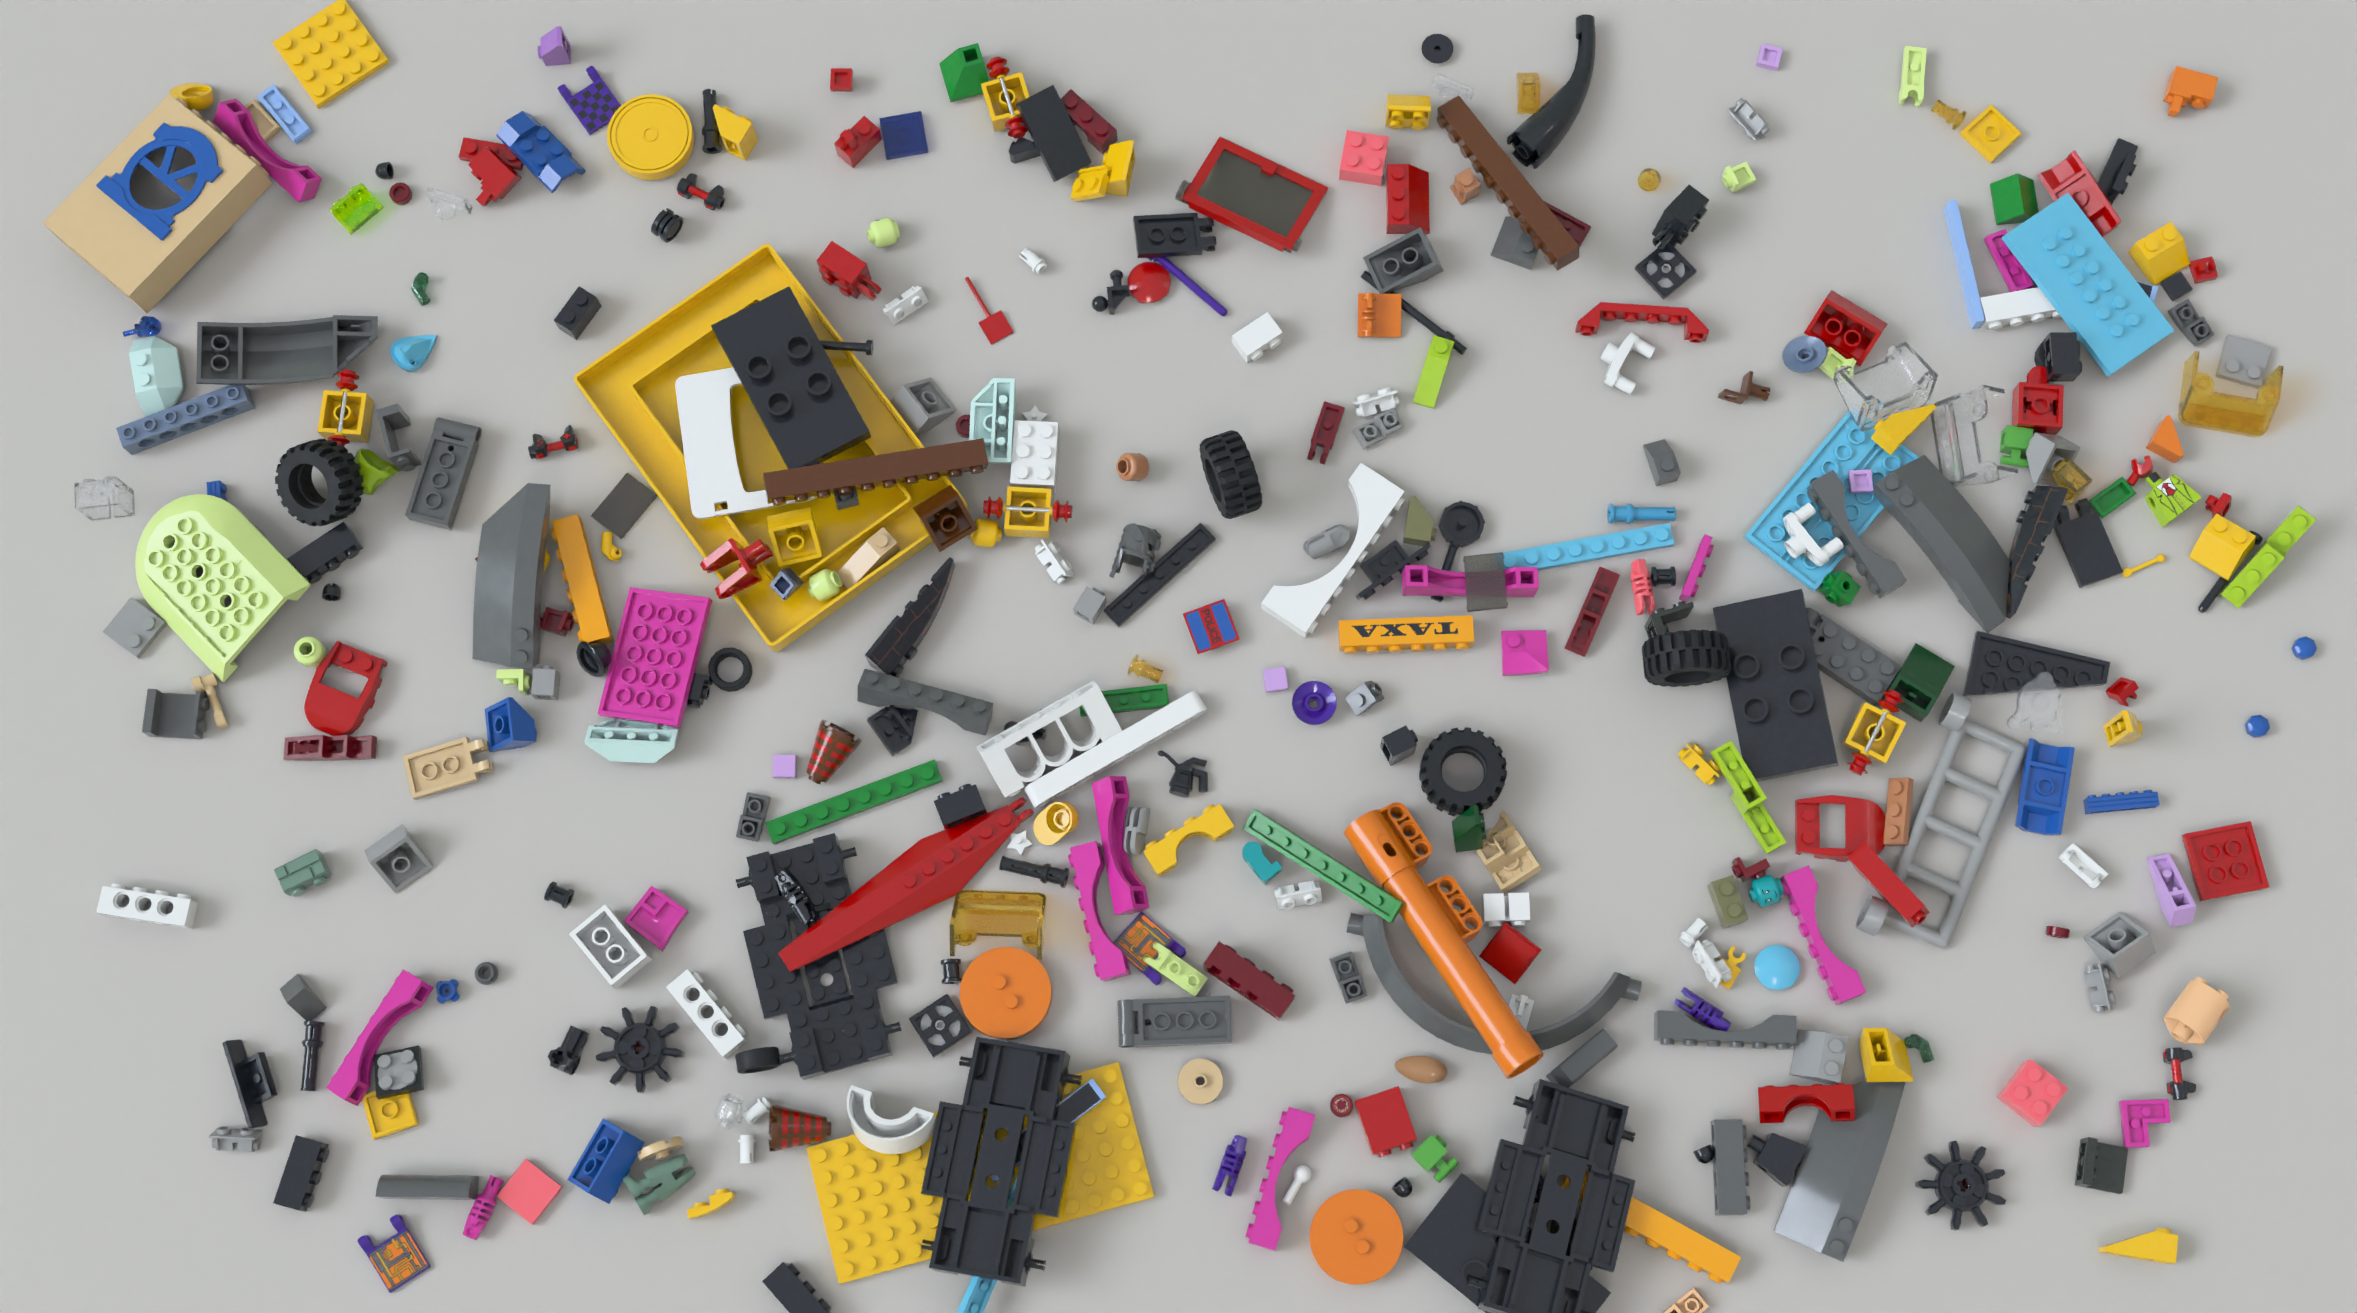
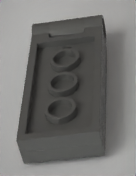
M440 417L436 419L405 514L409 520L452 530L479 447L478 442L482 433L480 427Z
M1807 608L1819 670L1875 706L1883 696V691L1887 690L1902 666L1825 615H1820L1816 610Z
M1230 996L1126 999L1117 1001L1119 1047L1232 1044ZM1150 1021L1151 1025L1146 1026L1145 1022Z

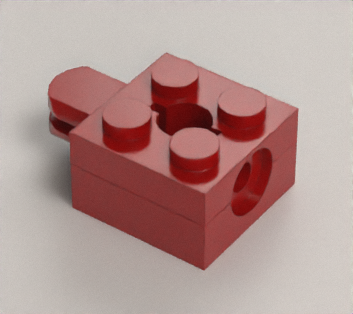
M833 241L829 243L816 260L822 280L830 286L834 284L839 287V291L847 297L851 295L857 299L862 294L874 301L877 297L874 293L879 294L882 290L876 283L871 281L872 278L867 263Z
M2033 367L2027 374V382H2019L2013 389L2011 426L2033 429V434L2037 432L2056 435L2063 427L2064 386L2049 384L2045 367Z

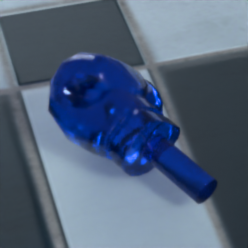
M143 316L139 323L134 324L135 329L124 331L123 335L124 337L137 334L139 337L155 336L162 329L161 322L155 317Z

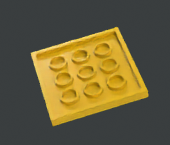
M337 0L272 42L318 108L323 107L390 63L346 0Z

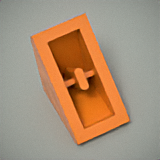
M2167 415L2158 424L2146 449L2172 463H2176L2184 456L2171 415Z

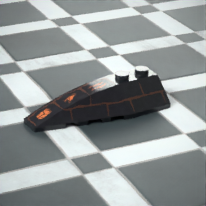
M2037 485L2032 491L2029 490L2023 502L2026 503L2024 511L2020 510L2016 518V522L2019 524L2009 556L2010 566L2006 617L2009 619L2016 614L2027 589L2025 582H2028L2036 567L2033 565V561L2036 562L2044 550L2045 546L2041 545V543H2044L2054 527L2068 491L2065 487Z
M951 557L932 576L931 585L926 584L919 590L918 599L915 602L911 600L908 602L902 617L897 615L865 654L869 665L878 672L898 677L904 669L903 665L905 662L912 660L917 654V647L936 618L949 588L955 568L954 560Z

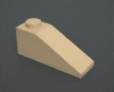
M882 527L837 572L842 584L848 590L900 551L899 545L887 530Z

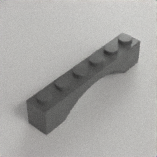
M1834 470L1812 481L1807 487L1809 499L1817 504L1821 517L1829 522L1833 535L1841 540L1845 553L1849 558H1853L1857 564V571L1861 576H1865L1869 582L1868 586L1871 592L1881 599L1903 586L1907 579L1897 564L1870 550L1854 533L1845 511V487Z
M864 669L858 684L857 701L876 707L908 705L923 708L946 717L966 731L985 736L992 720L993 703L868 669Z
M1657 1010L1654 1013V1041H1660L1661 1045H1674V1041L1683 1042L1684 1046H1697V1042L1706 1043L1708 1047H1720L1721 1043H1728L1731 1048H1743L1744 1044H1753L1755 1049H1766L1767 1045H1776V1049L1789 1050L1790 1046L1797 1044L1796 1016L1772 1015L1763 1023L1749 1029L1720 1031L1694 1022L1681 1011Z

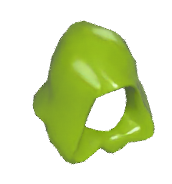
M361 448L356 452L354 461L356 464H359L361 468L359 470L360 475H363L364 482L361 483V487H364L363 494L373 495L383 482L399 472L396 466L382 460L371 450Z

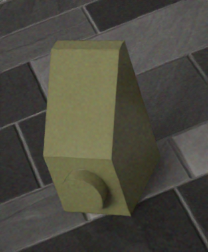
M1412 495L1409 501L1403 543L1425 546L1427 543L1430 544V541H1435L1437 528H1433L1434 520L1416 496Z

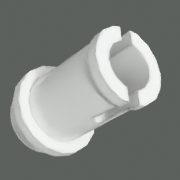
M1029 247L1025 248L1019 256L1020 259L1032 268L1034 273L1040 274L1047 267L1045 259H1040Z
M1697 918L1686 932L1682 931L1679 939L1687 947L1694 946L1696 940L1708 929V926L1704 921Z
M766 1097L758 1098V1102L742 1114L747 1122H750V1125H753L766 1112H770L772 1104Z
M740 1135V1140H738V1143H740V1164L755 1163L754 1142L756 1140H754V1135Z

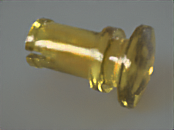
M1937 100L1931 109L1932 112L1947 120L1946 123H1952L1953 130H1956L1963 123L1967 114L1966 111L1959 113V109H1953L1941 100Z
M1136 654L1129 665L1128 675L1132 671L1136 673L1137 677L1141 675L1158 684L1164 670L1145 663V660H1138L1139 655Z

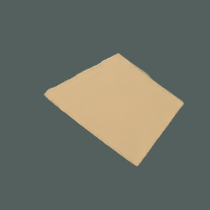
M1502 812L1496 826L1493 829L1490 828L1486 834V839L1482 841L1483 849H1478L1476 852L1502 892L1506 894L1540 872L1542 868L1506 813Z

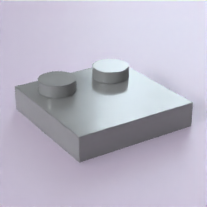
M2228 334L2225 337L2215 377L2259 389L2262 385L2271 347Z
M131 597L104 629L103 633L134 656L140 658L166 627L167 623Z

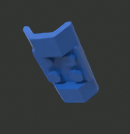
M521 111L506 120L497 132V137L551 193L555 192L566 178L575 173L583 175L586 171L572 157V153L530 113Z
M2032 738L2029 739L2017 803L2016 827L2022 831L2041 835H2061L2074 747H2055L2041 744Z

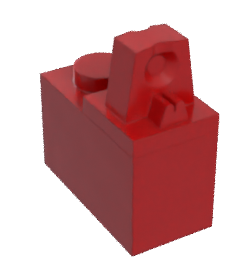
M863 116L851 129H845L834 145L838 156L854 168L882 140L880 129Z
M484 146L468 164L472 169L471 173L480 181L483 179L481 182V189L483 191L476 198L482 206H487L491 200L496 202L498 199H503L522 178L490 147Z

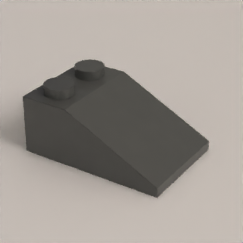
M1421 227L1363 257L1380 294H1387L1423 282L1444 271L1427 234Z

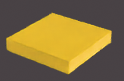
M1992 105L1986 108L1960 133L1989 163H1992L2022 134Z
M376 1091L365 1094L362 1098L374 1140L419 1125L411 1093L378 1100Z

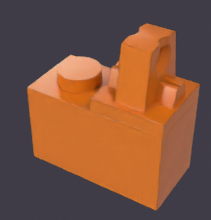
M2176 66L2169 76L2163 99L2164 102L2169 103L2167 115L2176 117L2180 108H2185L2186 104L2197 109H2206L2213 100L2218 77Z

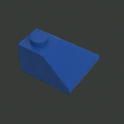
M508 697L485 709L489 752L522 748L536 742L537 731L534 719L512 697Z

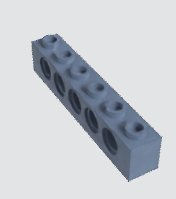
M228 385L116 429L122 447L131 455L255 409V405L250 391L245 385Z

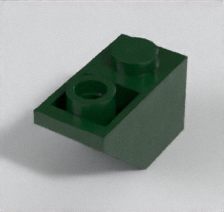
M1473 805L1452 821L1456 853L1483 849L1482 840L1486 839L1483 813L1479 814L1477 805Z

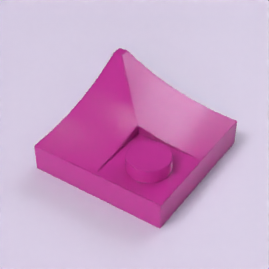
M1546 630L1501 631L1502 676L1532 675L1549 672Z
M651 885L623 922L663 952L674 932L689 912Z

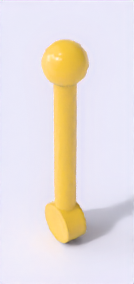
M2159 554L2157 558L2134 568H2125L2122 575L2127 578L2133 572L2157 562H2164L2166 558L2163 554Z

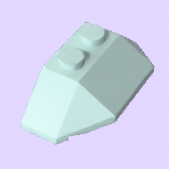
M156 336L133 340L129 351L135 393L145 417L175 406L184 390L178 349Z
M993 378L971 401L969 440L984 438L989 463L1011 464L1014 420L1016 418L1015 379Z
M612 718L602 721L597 725H589L584 742L585 745L609 761L655 763L675 748L678 729L670 726Z

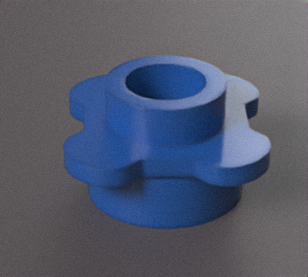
M452 979L450 982L439 981L436 984L437 1001L443 1004L446 1001L452 1000L456 1002L459 1000L460 995L457 993L458 981Z

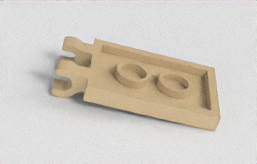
M464 737L403 756L412 798L416 800L479 781L478 774L494 771L492 762L483 760L475 763L473 757L475 752L489 750L487 741H484L482 738L470 742L468 737Z

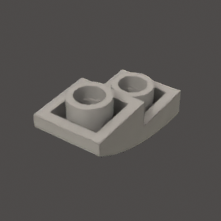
M1391 408L1376 415L1373 420L1356 427L1353 433L1362 448L1366 449L1403 428L1404 424L1394 408Z

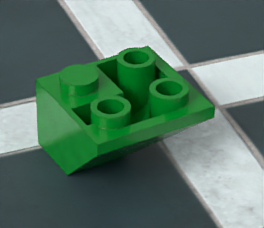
M978 43L956 49L939 63L950 102L983 94L981 83L988 82L989 80Z

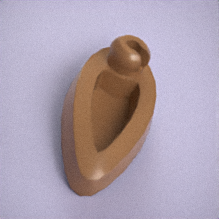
M1409 1056L1401 1058L1395 1063V1068L1400 1074L1419 1083H1436L1444 1080L1447 1076L1446 1066L1432 1057Z

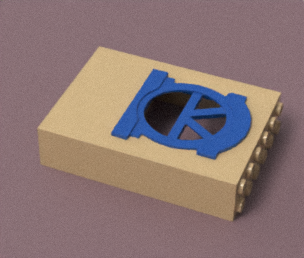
M170 94L152 110L43 222L61 242L147 314L273 184L267 177L269 173L261 167V164L253 156L249 157L246 155V151L238 144L234 145L232 140L223 132L219 133L217 128L210 121L203 120V117L195 109H188V104L180 97L175 99ZM166 147L163 162L159 169L148 158L157 149ZM177 147L184 148L193 154L197 162L195 165L169 174ZM142 165L179 195L182 200L164 209L154 210L140 206L131 194L130 182L132 174ZM197 173L196 181L190 192H187L174 181Z

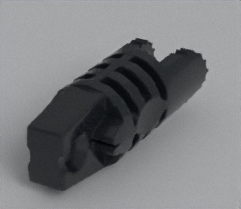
M789 869L777 874L775 880L780 891L801 923L807 924L818 919V913L815 911L811 900L807 897L803 887L800 886L801 884Z

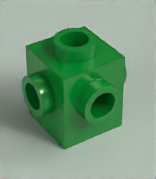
M1841 570L1827 574L1822 581L1823 585L1819 591L1825 595L1827 601L1841 607L1851 604L1861 586L1852 580L1850 574Z

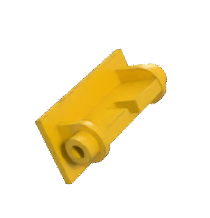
M1691 742L1686 744L1689 749L1683 748L1678 753L1680 760L1690 769L1697 764L1699 768L1694 773L1704 784L1708 783L1711 786L1717 780L1713 776L1719 777L1722 775L1719 771V766L1713 759L1709 761L1703 755L1705 751L1698 744L1695 743L1693 745Z

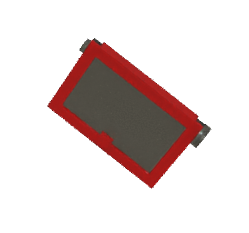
M1219 137L1192 182L1183 180L1175 199L1188 204V208L1281 252L1284 250L1291 253L1292 250L1295 252L1299 250L1302 240L1299 238L1326 195L1328 187Z

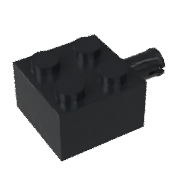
M1688 185L1664 210L1652 232V235L1655 236L1652 240L1654 246L1656 247L1660 241L1661 244L1657 247L1658 249H1663L1665 245L1671 249L1678 243L1682 245L1689 236L1687 233L1689 231L1693 233L1701 222L1698 219L1701 220L1708 209L1705 207L1709 199L1691 185Z

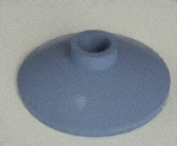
M1814 336L1798 337L1789 342L1783 351V361L1786 367L1798 373L1811 372L1819 368L1827 356L1824 342Z

